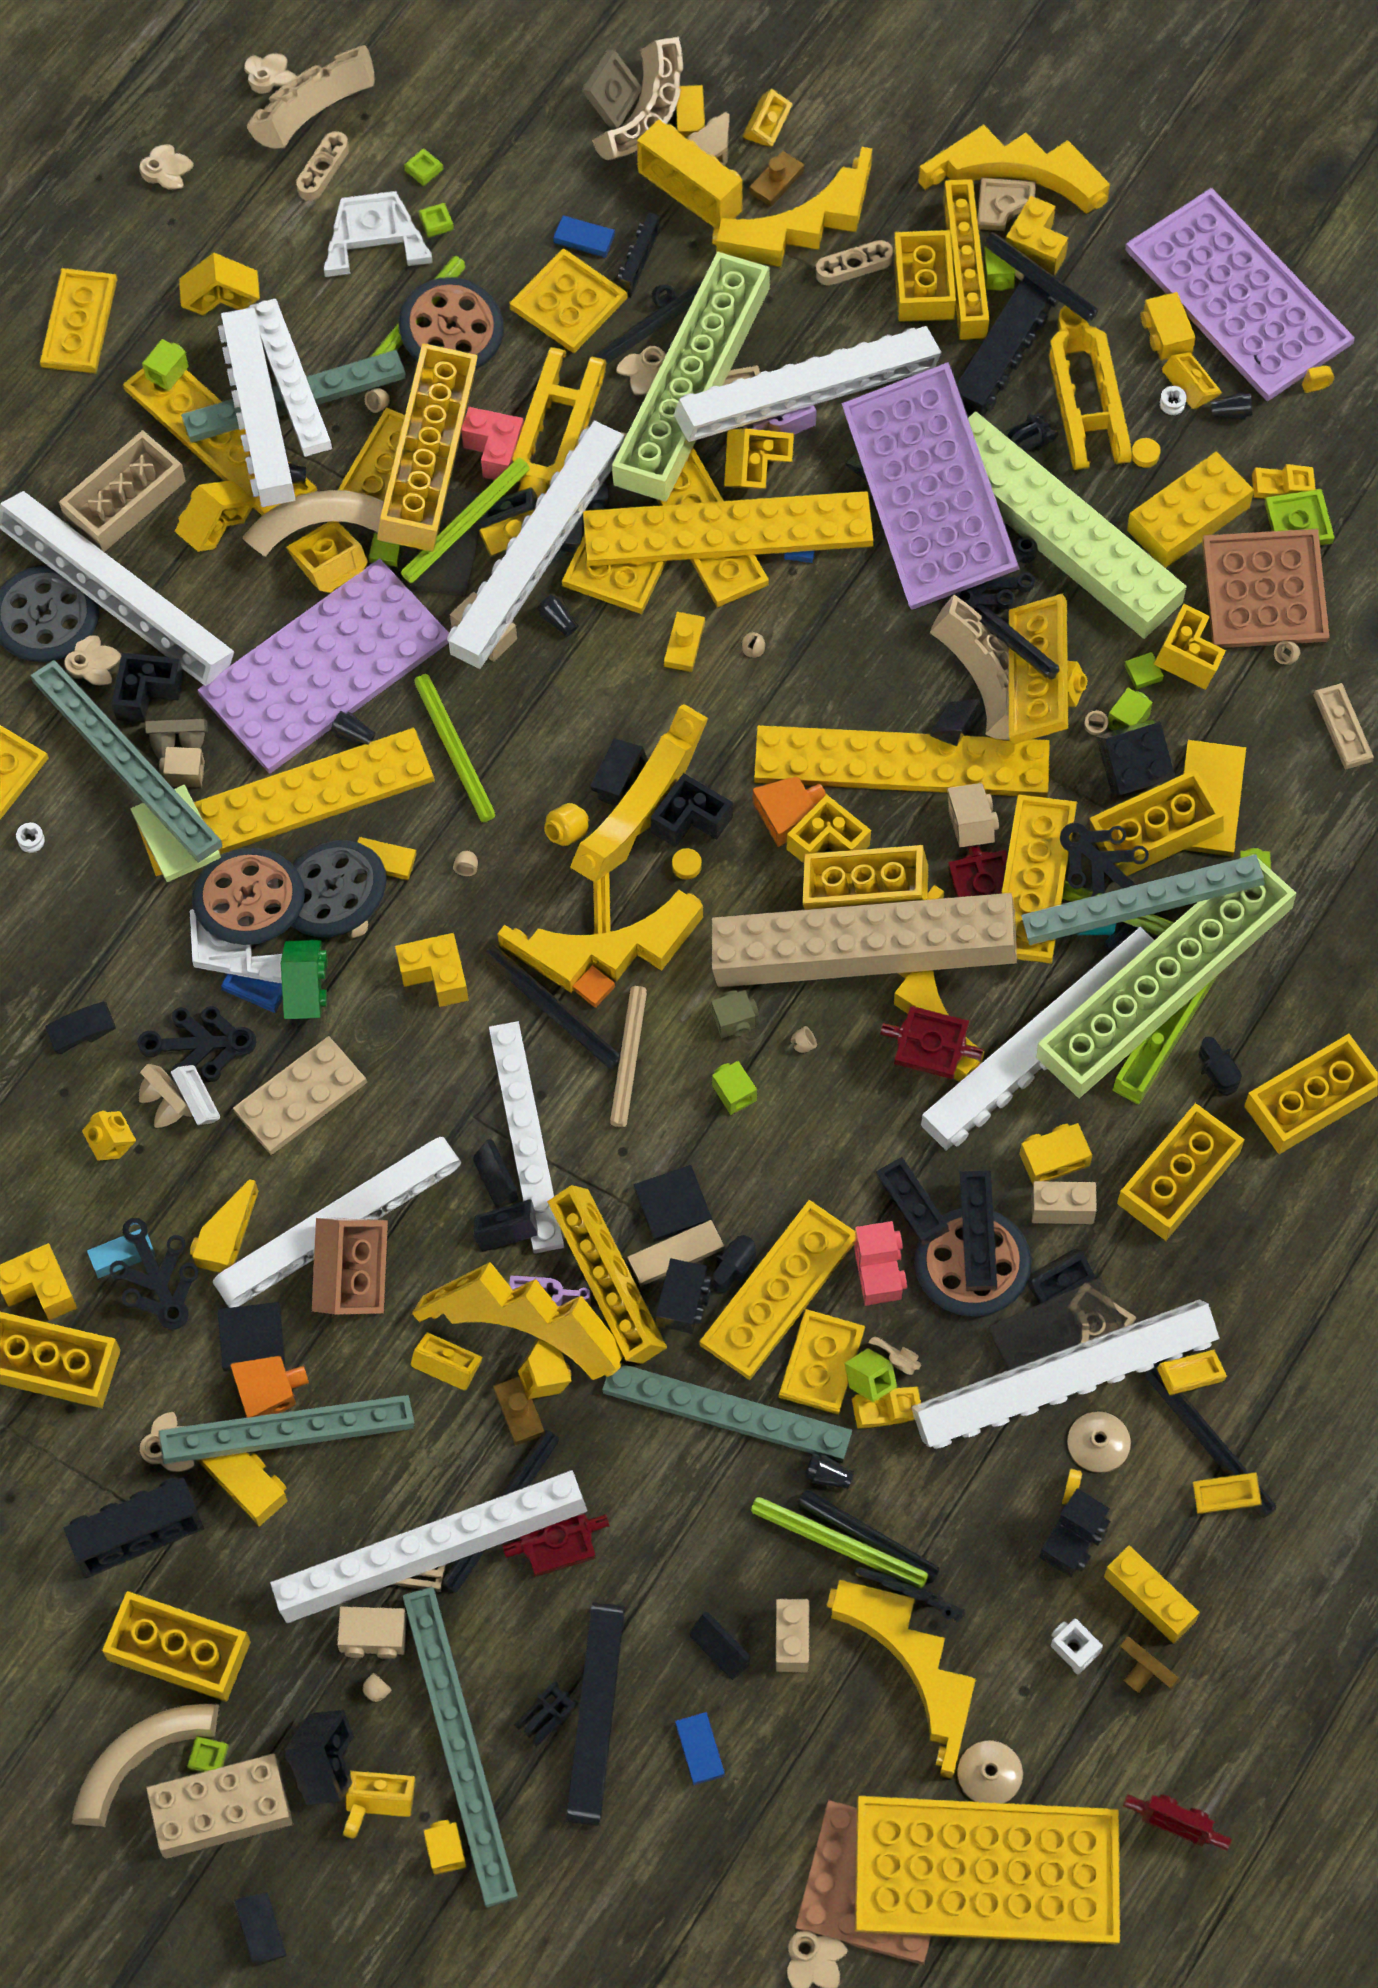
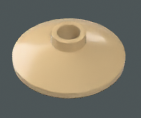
M1091 1412L1081 1416L1073 1423L1068 1434L1067 1444L1072 1459L1081 1468L1093 1473H1107L1117 1469L1124 1463L1130 1451L1131 1440L1126 1426L1117 1417L1106 1412ZM1100 1434L1105 1437L1106 1441L1104 1443H1097L1094 1437Z
M996 1741L976 1743L968 1748L960 1759L958 1781L963 1792L974 1802L1006 1803L1016 1795L1022 1783L1023 1770L1021 1762L1016 1753L1003 1743ZM987 1766H994L997 1770L996 1775H987L985 1773Z

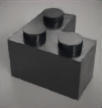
M122 652L112 699L116 720L145 723L150 698L179 701L184 676L180 659Z
M683 773L651 816V833L676 847L693 825L717 840L733 818V802Z
M670 1258L656 1313V1326L693 1334L695 1324L701 1325L704 1306H708L712 1290L710 1288L712 1278L707 1277V1266Z
M1077 1488L1061 1512L1058 1524L1043 1545L1039 1558L1071 1578L1076 1570L1083 1572L1092 1557L1088 1554V1551L1093 1543L1099 1546L1108 1532L1107 1528L1111 1523L1107 1519L1110 1508Z
M344 1709L310 1713L285 1748L287 1762L292 1767L297 1780V1787L302 1792L306 1805L341 1801L353 1783L342 1756L354 1738Z

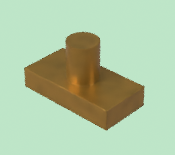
M782 151L778 157L770 160L766 170L749 187V193L772 207L804 172L805 165Z
M520 1376L493 1386L515 1446L541 1437L544 1432L533 1400L526 1397Z
M1129 1636L1121 1644L1120 1647L1138 1661L1124 1679L1138 1693L1153 1675L1157 1676L1171 1689L1181 1680Z

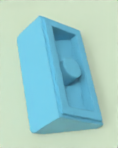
M141 1229L134 1231L131 1234L137 1235L140 1233ZM147 1234L146 1240L148 1242V1245L153 1253V1256H156L151 1241ZM123 1236L87 1250L98 1279L110 1274V1265L114 1261H124L127 1266L142 1261L135 1245L127 1242ZM121 1265L115 1266L113 1269V1273L123 1269L124 1267Z

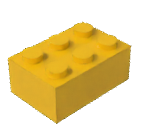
M950 230L895 232L893 252L898 322L954 320L956 297Z

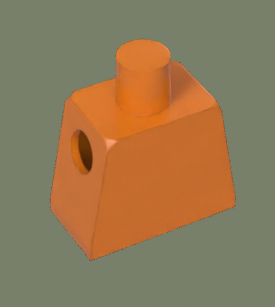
M792 777L754 788L752 802L779 847L787 842V834L826 796V793L821 784L805 789L800 778Z
M280 1356L230 1364L247 1418L277 1414L288 1410L296 1405L292 1389L309 1384L304 1365L285 1371Z

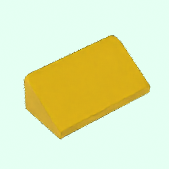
M771 88L761 96L742 137L772 147L793 104Z
M1190 352L1171 355L1162 368L1163 373L1170 382L1184 390L1186 402L1192 409L1206 404L1222 393Z
M427 1332L414 1349L411 1366L459 1389L466 1390L483 1357Z
M350 1772L353 1783L346 1792L347 1811L351 1812L353 1805L357 1804L365 1807V1813L405 1817L411 1815L415 1776Z

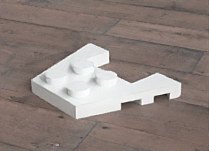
M396 191L341 198L334 225L333 238L328 249L327 262L324 265L325 277L350 274L347 250L404 242L408 266L432 263L431 252L425 246L419 231L414 227L411 217Z
M278 879L270 880L267 886L272 889L279 888ZM253 893L250 895L243 894V899H246L248 896L254 897ZM220 903L213 910L216 913H225L230 906ZM270 904V905H268L266 908L280 907V906L277 905V904ZM190 910L192 961L195 968L282 983L280 965L282 954L252 957L251 945L232 944L216 938L199 923L194 910ZM244 916L240 918L238 924L244 927L250 926V917Z

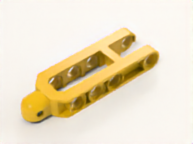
M1067 306L1061 308L1058 316L1059 332L1050 341L1051 348L1048 356L1073 469L1089 468L1090 462L1087 461L1085 449V432L1107 429L1115 464L1130 463L1132 458L1130 439L1106 333L1096 327L1089 326L1086 320ZM1085 351L1091 355L1103 409L1102 413L1081 415L1080 408H1076L1074 398L1075 385L1071 384L1069 375L1070 362L1069 360L1066 361L1065 357L1068 353Z
M550 348L512 457L513 462L517 458H521L530 467V470L519 480L518 492L532 487L538 498L542 493L546 494L550 488L553 475L557 471L560 472L562 470L567 454L570 450L574 451L578 446L579 437L589 424L606 370L605 359L590 358L579 390L558 386L559 372L563 357H566V350ZM552 402L573 406L555 464L545 467L531 463L529 460L531 455L535 454V443L539 431H543V419L547 408L551 407Z

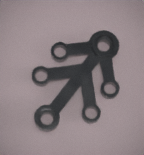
M1023 537L1016 541L1014 554L1017 563H1029L1036 558L1037 544L1033 539ZM1021 546H1029L1031 548L1023 549ZM1027 572L1021 573L1018 578L1000 576L953 595L958 598H969V600L964 602L973 609H975V605L981 604L987 607H999L1000 609L1007 610L1014 603V594L1011 591L1001 590L997 595H984L981 593L986 589L1020 590L1021 592H1030L1034 588L1035 579L1032 574ZM1028 580L1030 584L1024 585L1021 581ZM1002 597H1007L1010 599V601L1003 602L1000 599Z
M1070 823L1060 833L1062 847L1070 852L1071 873L1068 876V883L1072 888L1080 889L1086 883V877L1082 872L1081 852L1091 860L1093 885L1091 897L1105 893L1104 873L1122 889L1135 886L1136 884L1113 863L1134 862L1139 865L1144 864L1149 857L1148 850L1143 846H1136L1132 850L1098 851L1090 844L1111 841V843L1116 845L1122 844L1126 839V831L1121 826H1114L1110 830L1088 831L1080 823ZM1114 830H1120L1123 833L1121 840L1116 841L1111 837ZM1073 832H1077L1081 836L1080 841L1077 843H1072L1069 840V835ZM1137 850L1145 852L1146 856L1141 861L1134 858V852ZM1079 874L1082 876L1083 881L1080 885H1074L1071 882L1073 875Z
M208 1006L202 1012L204 1023L210 1027L216 1026L225 1036H212L190 1016L186 1008L180 1007L172 1013L175 1026L185 1028L194 1037L161 1039L157 1032L145 1031L139 1036L137 1044L141 1054L146 1057H155L161 1051L194 1050L184 1061L175 1064L171 1071L181 1066L194 1065L196 1067L213 1049H224L213 1062H207L202 1067L204 1079L208 1082H215L220 1078L221 1070L235 1056H246L253 1052L257 1041L252 1030L246 1027L235 1028L220 1015L218 1008ZM210 1013L217 1014L213 1020H209L206 1017ZM181 1014L187 1016L183 1021L176 1020ZM241 1039L247 1041V1043L243 1046L236 1045V1043ZM148 1044H156V1047L154 1049H146V1046ZM211 1068L216 1069L217 1071L214 1075L206 1074L207 1070Z
M140 1218L128 1219L123 1225V1237L127 1242L135 1245L148 1275L128 1268L127 1264L121 1260L114 1261L110 1265V1275L115 1280L124 1279L156 1291L160 1302L141 1297L138 1290L130 1288L122 1295L123 1304L127 1308H139L157 1315L160 1324L166 1329H179L188 1320L189 1312L184 1302L192 1282L198 1277V1268L192 1263H185L181 1266L179 1272L181 1280L172 1298L167 1285L179 1254L185 1250L184 1238L180 1235H173L168 1239V1250L159 1269L146 1240L148 1232L146 1223ZM130 1226H140V1233L132 1235L129 1232ZM173 1240L181 1241L182 1247L179 1250H173L170 1247V1243ZM117 1265L123 1266L125 1268L124 1274L120 1276L113 1273L114 1267ZM192 1268L195 1271V1275L192 1278H186L183 1275L184 1269ZM130 1293H134L138 1297L137 1301L133 1304L126 1301V1296ZM169 1309H177L179 1316L176 1319H170L167 1316Z

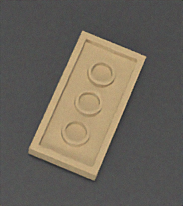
M328 1036L234 1106L233 1110L269 1154L273 1155L364 1086L367 1080L331 1037Z

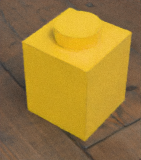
M449 1820L432 1823L430 1829L424 1830L434 1875L466 1867L456 1822L450 1824Z

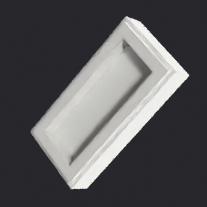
M181 1066L171 1071L197 1125L211 1124L219 1120L220 1115L195 1066Z

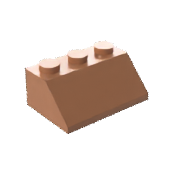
M316 1218L312 1293L313 1312L328 1314L384 1313L388 1220Z

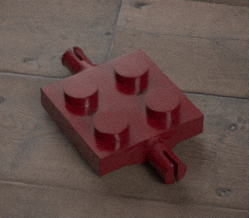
M979 845L967 846L970 855L960 860L948 862V870L956 897L1002 894L1008 858L1006 850L989 853L981 852Z
M911 1005L907 1019L901 1027L883 1022L880 1032L881 1036L898 1039V1050L894 1064L949 1079H954L957 1065L963 1056L981 1061L984 1048L966 1045L968 1020Z
M582 1513L520 1536V1541L502 1545L506 1558L524 1553L531 1563L534 1576L537 1577L596 1559L591 1542L592 1532L610 1527L606 1514L588 1520L586 1515Z
M1127 1794L1122 1807L1140 1813V1816H1143L1142 1821L1203 1847L1204 1844H1212L1228 1851L1232 1838L1215 1832L1212 1829L1215 1821L1208 1819L1209 1815L1206 1812L1197 1808H1190L1189 1811L1178 1806V1801L1163 1794H1160L1159 1797L1152 1795L1150 1801L1146 1800V1802Z

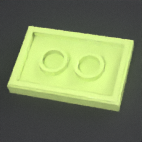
M182 785L174 789L201 818L186 786ZM144 803L130 808L166 882L221 858L217 850L198 863Z

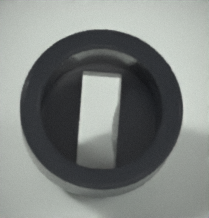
M664 284L656 286L651 294L653 302L659 307L664 306L676 297L675 290L671 286ZM666 290V294L658 297L660 293Z

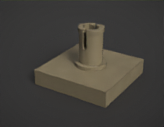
M607 50L590 79L585 83L582 92L610 129H618L641 93L642 87L615 50Z

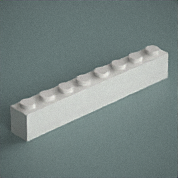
M252 307L221 313L223 325L218 326L221 343L227 342L228 347H223L225 363L232 364V368L227 369L230 386L236 385L237 390L232 391L235 408L241 407L242 411L236 413L240 430H246V434L241 435L244 452L250 451L251 454L250 457H245L249 474L255 473L256 478L250 480L253 496L260 497L262 507L296 501L255 309Z

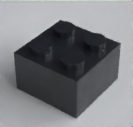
M1148 720L1096 736L1111 793L1123 795L1175 778L1161 721Z

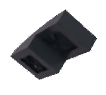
M104 1001L74 1011L45 1026L54 1050L59 1054H63L85 1040L92 1043L116 1029L107 1003Z

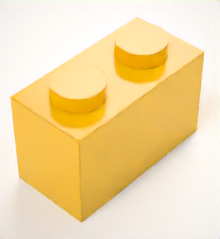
M1178 292L1145 300L1144 311L1141 312V322L1144 328H1148L1151 348L1153 351L1158 352L1160 360L1169 359L1171 355L1187 352L1193 353L1196 337Z
M1078 1123L1071 1126L1063 1124L1054 1128L1052 1133L1043 1136L1035 1134L1026 1138L1024 1143H1021L1019 1154L1032 1184H1034V1181H1050L1089 1167L1092 1159V1153Z

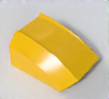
M329 521L286 547L295 562L317 589L332 593L334 589L364 571L368 562L361 544L338 521Z

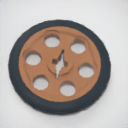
M456 277L430 280L417 287L407 296L401 307L398 319L402 342L411 356L417 361L419 360L422 343L428 344L432 340H438L443 344V348L456 350V346L460 343H466L471 347L469 354L478 355L475 369L486 364L496 354L504 333L503 317L499 306L492 296L482 287L468 280ZM439 296L444 298L447 304L442 308H438L432 304L431 300ZM462 300H470L474 303L475 307L472 310L465 311L459 306V303ZM419 317H426L431 321V325L427 328H421L416 324V320ZM452 322H455V323H456V328H455V327H451L450 329H447V328H446L447 323H448V324H451ZM475 323H482L486 326L487 331L483 334H477L473 332L471 326Z
M253 847L236 849L220 855L221 858L209 863L202 870L192 892V908L203 928L220 940L240 945L260 944L272 940L284 933L295 922L302 910L305 898L304 883L300 873L293 864L280 854L267 849ZM248 866H256L259 869L252 876L243 874V870ZM221 878H228L232 881L231 885L226 888H219L215 884ZM272 879L283 881L282 886L277 889L269 888L267 884ZM253 893L254 895L253 898L248 896L246 899H243V894L250 895ZM220 903L230 906L225 913H216L213 908ZM270 904H277L281 907L280 911L276 914H268L265 912V908ZM244 916L254 919L250 926L244 927L238 924L240 918Z
M956 1209L943 1214L942 1217L948 1224L950 1231L924 1246L919 1241L916 1246L914 1265L916 1277L922 1290L934 1303L944 1310L958 1315L984 1316L1005 1309L1023 1292L1031 1273L1032 1260L1030 1248L1023 1233L1012 1221L993 1211L994 1234L1000 1236L1003 1240L1002 1245L995 1248L996 1264L1006 1262L1011 1266L1012 1271L1005 1276L997 1274V1290H991L986 1296H978L974 1291H966L963 1241L959 1240L955 1235L956 1231L962 1227L961 1209ZM939 1248H946L951 1252L952 1256L947 1261H939L935 1258L934 1252ZM950 1275L956 1276L960 1280V1285L956 1289H948L943 1285L944 1278Z

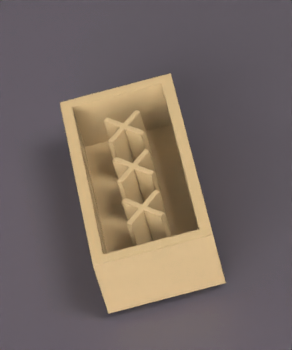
M142 430L59 501L63 517L81 535L105 552L186 482L182 464Z
M275 1754L146 1787L160 1852L165 1859L293 1825L279 1762Z

